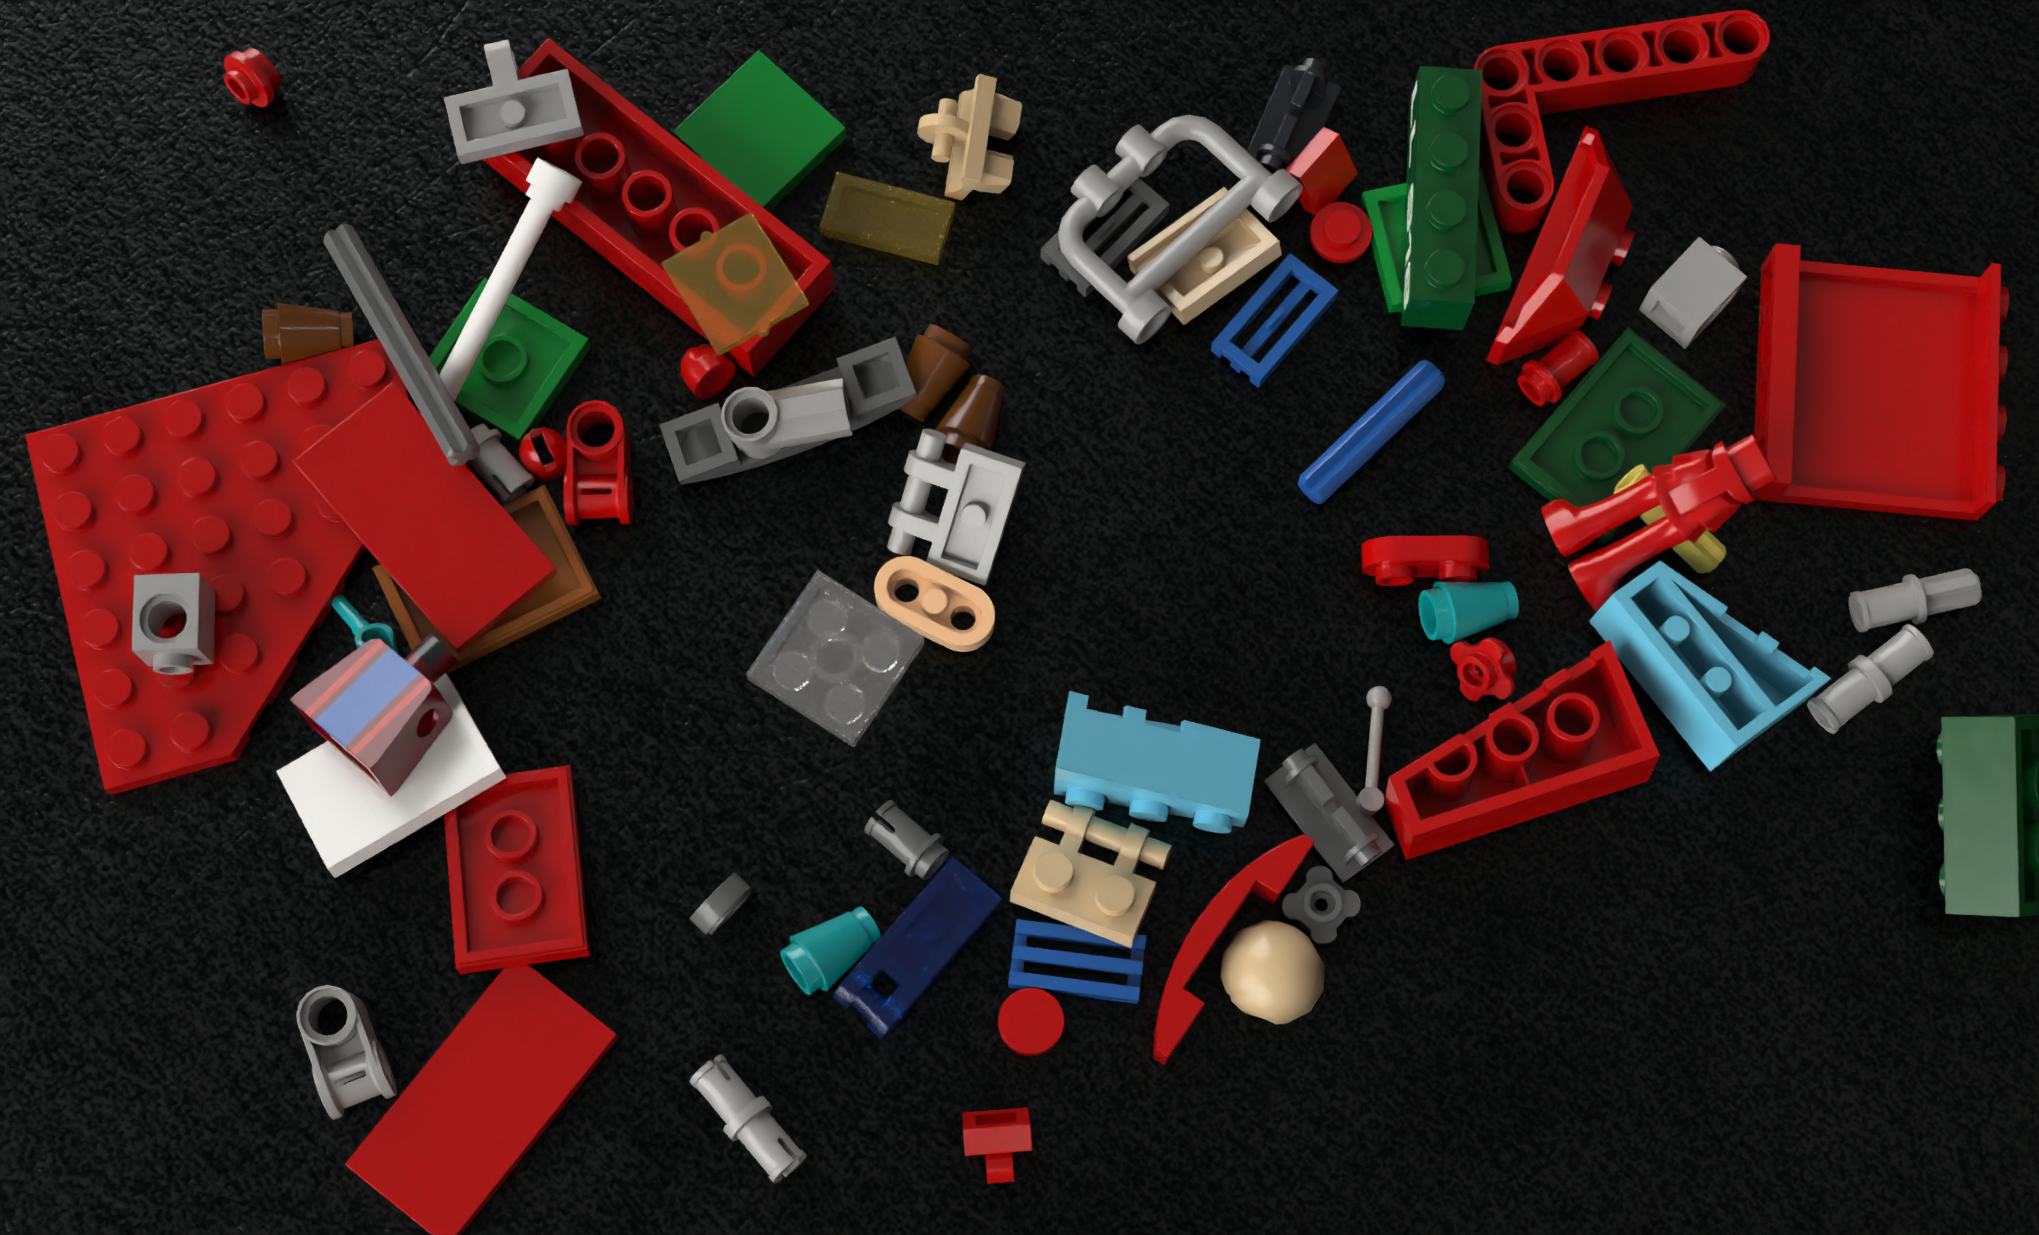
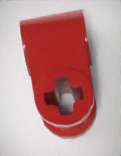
M599 400L584 402L573 410L568 418L566 427L567 469L564 474L563 488L566 523L568 526L579 525L581 519L618 518L621 524H632L634 490L629 432L622 416L614 406ZM605 424L615 428L613 437L604 446L590 447L583 443L588 430L596 425Z

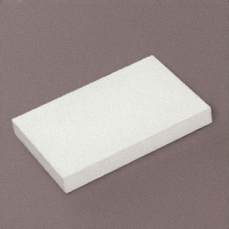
M446 673L434 685L453 711L451 720L392 797L328 742L276 771L327 869L335 878L507 778Z

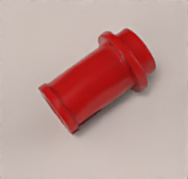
M1578 330L1571 331L1563 341L1540 360H1529L1523 365V373L1517 379L1519 387L1525 396L1538 406H1542L1546 402L1555 403L1562 396L1561 389L1590 365H1594L1599 361L1598 351L1591 340Z

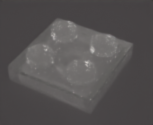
M817 570L746 675L752 683L852 747H855L925 644L922 635Z

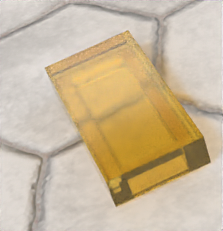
M837 172L821 220L820 233L831 238L939 265L955 213V202Z

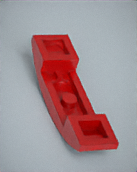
M1303 834L1264 853L1231 879L1199 916L1183 942L1162 994L1154 1034V1059L1165 1065L1200 1014L1205 1003L1185 990V988L1251 891L1274 905L1309 854L1315 842L1314 840Z

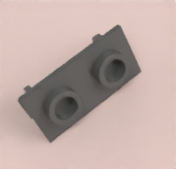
M1316 743L1305 751L1301 748L1282 763V768L1264 780L1265 784L1302 832L1315 841L1313 846L1342 884L1394 846L1372 815H1366L1358 809L1356 805L1357 796Z

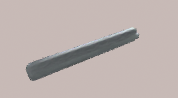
M340 224L336 230L327 231L323 241L448 462L453 466H462L467 460L475 459L480 452L478 442L354 227L349 224Z

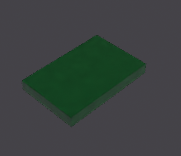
M1628 327L1514 457L1508 468L1550 502L1563 498L1578 507L1589 505L1613 495L1619 481L1636 466L1643 464L1651 474L1653 466L1670 464L1674 455L1686 453L1722 412L1726 404ZM1626 523L1597 538V540L1604 546H1607Z

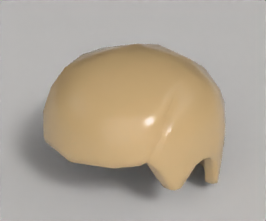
M1264 920L1235 934L1222 953L1221 979L1225 991L1231 997V1001L1241 1011L1268 1020L1274 1024H1285L1312 1010L1324 991L1325 965L1310 938L1299 929L1280 921Z

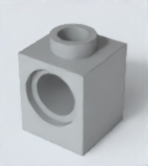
M1698 237L1650 288L1639 310L1686 349L1732 301L1747 276L1739 270L1738 263L1730 253L1721 247L1710 246L1701 237Z
M200 573L134 575L132 652L148 666H153L154 672L160 674H188L193 671V665L214 664L216 591L214 587ZM177 614L187 615L185 628L180 634L173 638H162V627L170 617Z

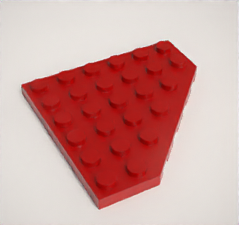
M379 339L25 435L104 790L111 795L237 760L251 737L248 734L268 703L272 705L299 660L296 657L315 627L320 628L332 609V600L340 595L345 588L346 583L344 580L362 551H368L296 468L293 461L392 382L412 403L409 391ZM200 573L216 590L214 664L193 665L191 673L182 675L156 673L153 671V666H148L132 652L134 575ZM177 614L170 617L162 627V638H173L180 634L185 628L187 615Z

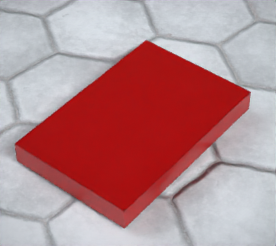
M570 765L505 774L507 778L444 814L455 964L459 974L591 956L574 774Z

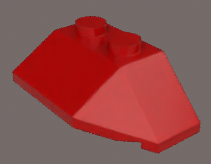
M1586 126L1490 349L1486 359L1488 362L1499 365L1561 342L1571 331H1580L1587 316L1597 320L1601 316L1613 285L1602 281L1609 263L1618 266L1622 265L1635 232L1624 228L1633 205L1596 129Z

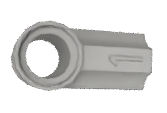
M843 378L772 391H764L757 387H744L734 391L726 399L722 407L721 420L726 432L739 451L751 458L764 459L774 455L783 447L853 435L850 402ZM764 412L769 415L766 426L760 432L754 434L740 432L744 419L750 414Z

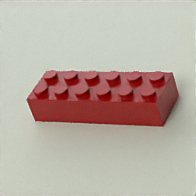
M548 38L518 69L520 80L568 69L584 136L482 160L525 194L531 183L526 181V178L537 157L583 181L572 203L565 202L560 212L553 210L551 215L711 344L722 350L752 377H755L835 289L831 261Z

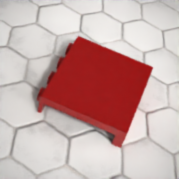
M1775 243L1761 265L1754 437L1774 471L1777 480L1753 492L1754 500L1977 521L1996 502L2001 500L2005 487L2004 465L1997 464V442H2000L2004 436L2007 421L2005 405L1998 404V383L2003 381L2008 364L2007 347L1999 345L2000 324L2005 321L2009 306L2008 288L2001 286V264L1991 263L1980 277L1801 261V245Z

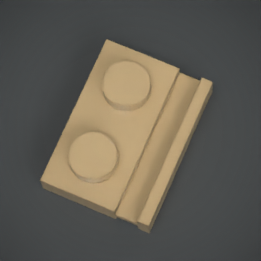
M1223 187L1129 254L1127 258L1130 270L1135 275L1141 272L1226 194L1228 190ZM1245 209L1155 293L1171 307V312L1185 325L1281 256L1279 240L1253 214Z

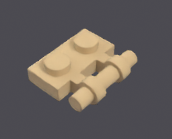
M1050 800L1045 810L1042 824L1065 833L1059 845L1037 836L1034 837L1011 889L1010 902L1132 948L1156 887L1155 881L1134 873L1139 861L1163 870L1172 845L1149 837L1150 830L1131 823L1129 828H1125L1096 817V809L1075 805L1072 808ZM1085 841L1118 852L1119 855L1114 866L1081 854L1080 852Z

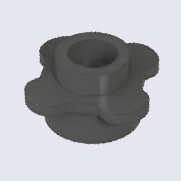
M1324 866L1311 868L1306 874V883L1297 893L1286 895L1282 903L1284 915L1290 920H1296L1304 930L1310 932L1311 939L1317 944H1329L1334 941L1337 936V927L1346 917L1356 916L1361 907L1358 894L1352 890L1345 891L1333 880L1331 870ZM1323 899L1327 902L1328 907L1325 911H1319L1316 908L1315 902L1317 900Z

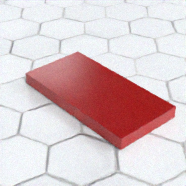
M393 382L293 461L296 468L458 655L557 574L555 566L465 464L453 466L448 462L421 413Z
M530 965L503 968L345 1165L431 1235H462L619 1036Z

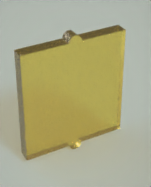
M752 212L713 234L709 231L703 232L699 242L662 262L663 269L718 356L757 334L762 337L767 336L770 333L769 327L809 305L806 296Z

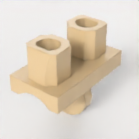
M979 74L976 77L974 89L963 91L959 96L958 103L952 99H941L938 114L924 115L919 120L917 134L924 141L933 144L931 158L937 162H948L950 160L944 196L963 200L972 190L1000 194L1011 182L1014 165L1013 157L986 148L988 135L1009 141L1016 134L1020 123L1022 104L995 93L997 78Z

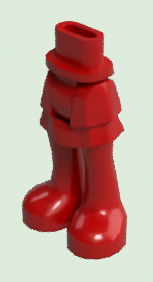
M1751 434L1729 447L1721 441L1714 445L1713 450L1706 449L1674 455L1672 463L1653 466L1650 475L1598 502L1578 507L1561 498L1543 505L1541 511L1550 535L1564 557L1580 551L1607 532L1661 505L1662 510L1666 514V516L1606 547L1587 553L1568 564L1572 577L1579 589L1597 612L1610 596L1618 591L1619 580L1633 568L1687 540L1695 543L1707 530L1716 532L1739 509L1741 502L1748 504L1754 501L1752 493L1776 481L1777 478L1757 440Z

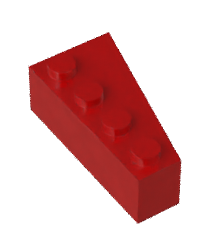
M1609 640L1591 651L1589 657L1570 669L1566 670L1564 668L1544 680L1542 686L1515 703L1509 702L1489 714L1486 721L1463 735L1459 733L1391 775L1387 784L1384 805L1405 859L1408 860L1647 782L1660 754L1613 645Z

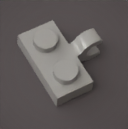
M509 40L484 45L493 86L444 97L457 156L461 164L584 136L568 69L520 80L515 56L511 51Z

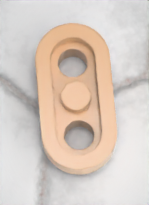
M912 556L894 558L885 563L877 573L874 583L876 602L880 611L890 620L951 650L959 652L978 649L991 637L995 626L994 606L989 596L980 588ZM912 585L918 589L919 594L911 602H902L895 596V592L900 586ZM967 612L975 618V623L967 630H959L952 625L951 620L957 613Z

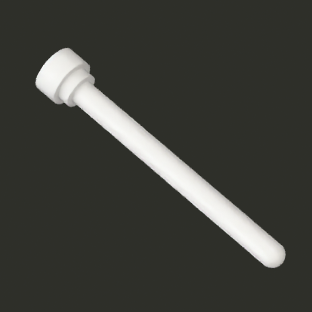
M538 157L526 178V181L531 183L526 195L531 199L439 375L453 401L456 400L553 210L560 212L565 202L571 204L583 182Z

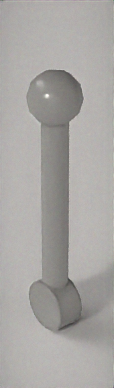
M1382 686L1371 688L1366 697L1367 704L1372 709L1365 788L1356 799L1358 809L1366 815L1377 813L1384 804V796L1378 789L1384 710L1390 706L1392 698L1388 689Z

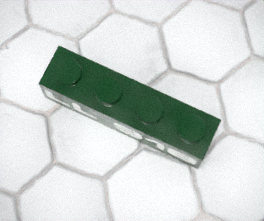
M1420 66L1409 100L1401 326L1463 330L1475 304L1482 70Z

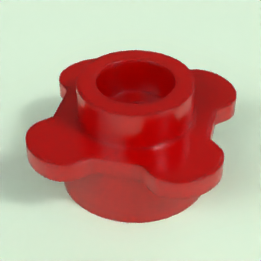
M1484 638L1470 645L1467 641L1460 640L1451 647L1450 656L1453 662L1458 665L1457 675L1461 682L1460 690L1466 698L1471 701H1478L1484 695H1495L1499 699H1506L1514 692L1515 684L1513 678L1516 674V661L1511 650L1503 642L1495 638Z

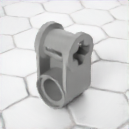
M330 985L316 987L306 993L298 1006L296 1014L297 1024L312 1063V1073L317 1091L330 1118L333 1120L340 1118L344 1115L345 1108L382 1094L386 1099L397 1095V1087L391 1067L376 1038L367 1009L361 999L340 987ZM340 1000L347 1008L348 1017L346 1024L336 1034L326 1036L319 1028V1014L325 1005L332 1001Z

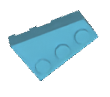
M1659 561L1613 593L1589 622L1605 642L1611 641L1617 657L1711 772L1804 703L1831 678L1816 667L1809 671L1777 649L1778 641L1763 631L1757 635L1725 613L1728 609L1727 606Z
M1069 691L1056 762L1054 794L1066 796L1065 804L1075 807V805L1096 809V811L1103 810L1104 803L1130 807V816L1153 822L1167 821L1168 814L1194 818V827L1215 833H1230L1232 825L1244 827L1249 814L1261 739L1186 720L1181 722V726L1145 720L1147 710L1131 706L1124 707L1122 716L1086 709L1088 695Z

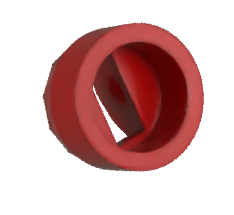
M701 344L698 348L692 347L687 350L681 359L680 374L685 384L699 399H707L721 392L732 381L736 372L735 364L722 350L712 344Z
M542 427L533 429L523 437L518 454L519 460L528 474H531L534 479L539 481H552L565 473L567 469V441L559 432ZM541 440H544L547 449L554 459L553 462L544 466L534 447V444Z

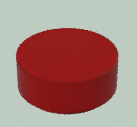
M1038 988L1018 990L1011 994L1001 1006L998 1017L999 1032L1004 1043L1012 1051L1024 1056L1042 1055L1050 1051L1061 1038L1064 1027L1062 1008L1059 1002L1044 990Z

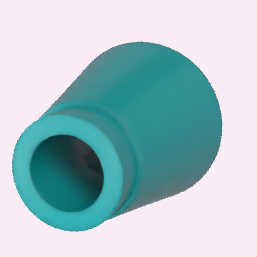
M1437 581L1432 589L1423 590L1420 593L1418 603L1420 621L1426 636L1432 641L1442 639L1446 644H1451L1503 623L1506 620L1515 619L1519 612L1518 596L1513 584L1509 581L1501 583Z
M859 906L852 912L844 913L790 936L791 944L781 950L780 955L794 981L806 994L810 995L819 988L827 991L874 943L881 939V933L870 914L863 907Z

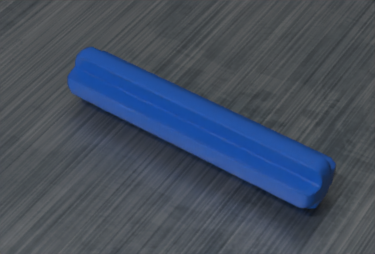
M1428 360L1418 362L1300 475L1298 486L1301 491L1314 503H1324L1442 390L1446 380L1443 373Z

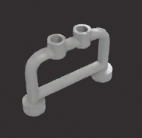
M1194 115L1173 117L1156 128L1151 134L1141 125L1131 128L1121 138L1115 148V153L1122 158L1116 166L1106 174L1097 165H1092L1076 179L1071 188V193L1078 200L1071 205L1061 219L1058 232L1061 252L1070 265L1123 314L1118 327L1136 344H1141L1153 336L1171 313V307L1155 293L1165 282L1250 204L1269 223H1272L1292 207L1303 190V185L1287 170L1283 168L1271 174L1220 126L1205 117ZM1184 140H1194L1201 143L1241 180L1129 283H1126L1085 244L1083 240L1084 228L1096 216L1102 217L1118 203L1123 192L1140 176L1146 177L1162 163L1167 152L1174 145Z

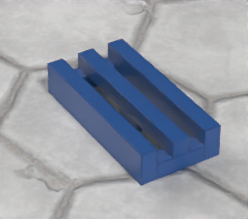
M1290 253L1212 342L1211 351L1219 358L1222 356L1227 358L1231 362L1230 366L1238 373L1241 371L1245 372L1250 376L1249 381L1260 388L1335 301L1338 290ZM1292 275L1300 280L1299 284L1242 349L1233 344ZM1313 290L1318 294L1262 361L1257 363L1252 358L1309 292Z
M1017 919L1008 987L1018 989L1038 988L1049 993L1138 1004L1146 936L1137 935L1132 948H1129L1075 926ZM1028 938L1129 950L1131 954L1130 960L1034 948L1027 947ZM1026 961L1127 974V986L1024 973V964Z

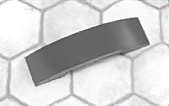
M896 337L837 358L839 367L780 388L843 378L850 402L853 431L891 413L918 397ZM719 403L660 424L681 485L742 472L834 440L829 439L783 447L767 458H751L739 451L726 432L721 420L722 408ZM764 412L750 414L744 419L740 432L745 434L760 432L766 426L769 415Z

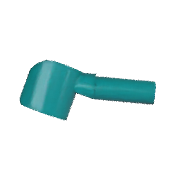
M338 595L332 600V607L352 629L357 649L370 639L378 638L399 655L395 637L390 626L382 623L370 624L367 620H364L344 595Z

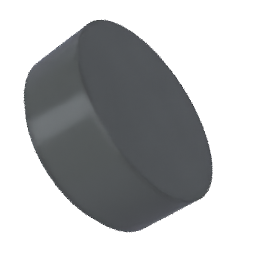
M734 872L701 904L690 920L705 935H712L752 894L750 891L752 888Z

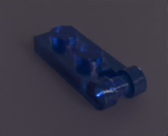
M952 857L842 981L832 997L847 1010L852 1006L869 1020L867 1028L883 1040L1002 904V898ZM881 972H884L899 985L888 1000H885L870 987Z

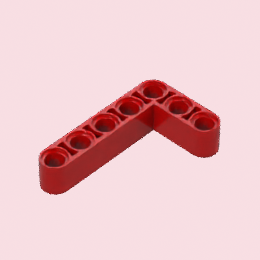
M1733 10L1505 44L1486 49L1479 55L1473 70H1482L1479 163L1480 168L1483 170L1497 225L1510 233H1525L1533 230L1540 223L1554 192V178L1540 115L1730 87L1744 83L1753 75L1770 42V31L1766 22L1760 16L1748 10ZM1725 42H1734L1741 45L1747 54H1736L1726 47ZM1665 51H1676L1682 54L1688 63H1676L1666 56ZM1617 60L1622 62L1629 71L1616 72L1611 70L1605 61ZM1545 70H1561L1569 77V80L1556 81L1551 79L1545 73ZM1490 77L1502 79L1509 85L1510 89H1493L1484 79ZM1500 133L1513 134L1521 140L1523 145L1509 147L1502 144L1496 135ZM1512 189L1525 190L1533 196L1535 202L1521 204L1515 201L1508 191Z

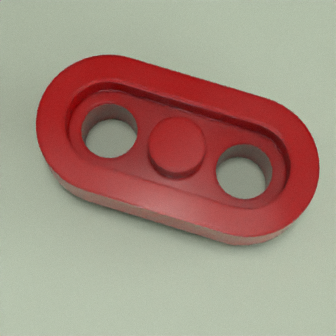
M1386 536L1368 540L1361 545L1363 573L1375 576L1376 584L1382 586L1408 585L1414 582V577H1439V581L1477 582V574L1486 572L1490 568L1489 543L1486 539L1476 536Z

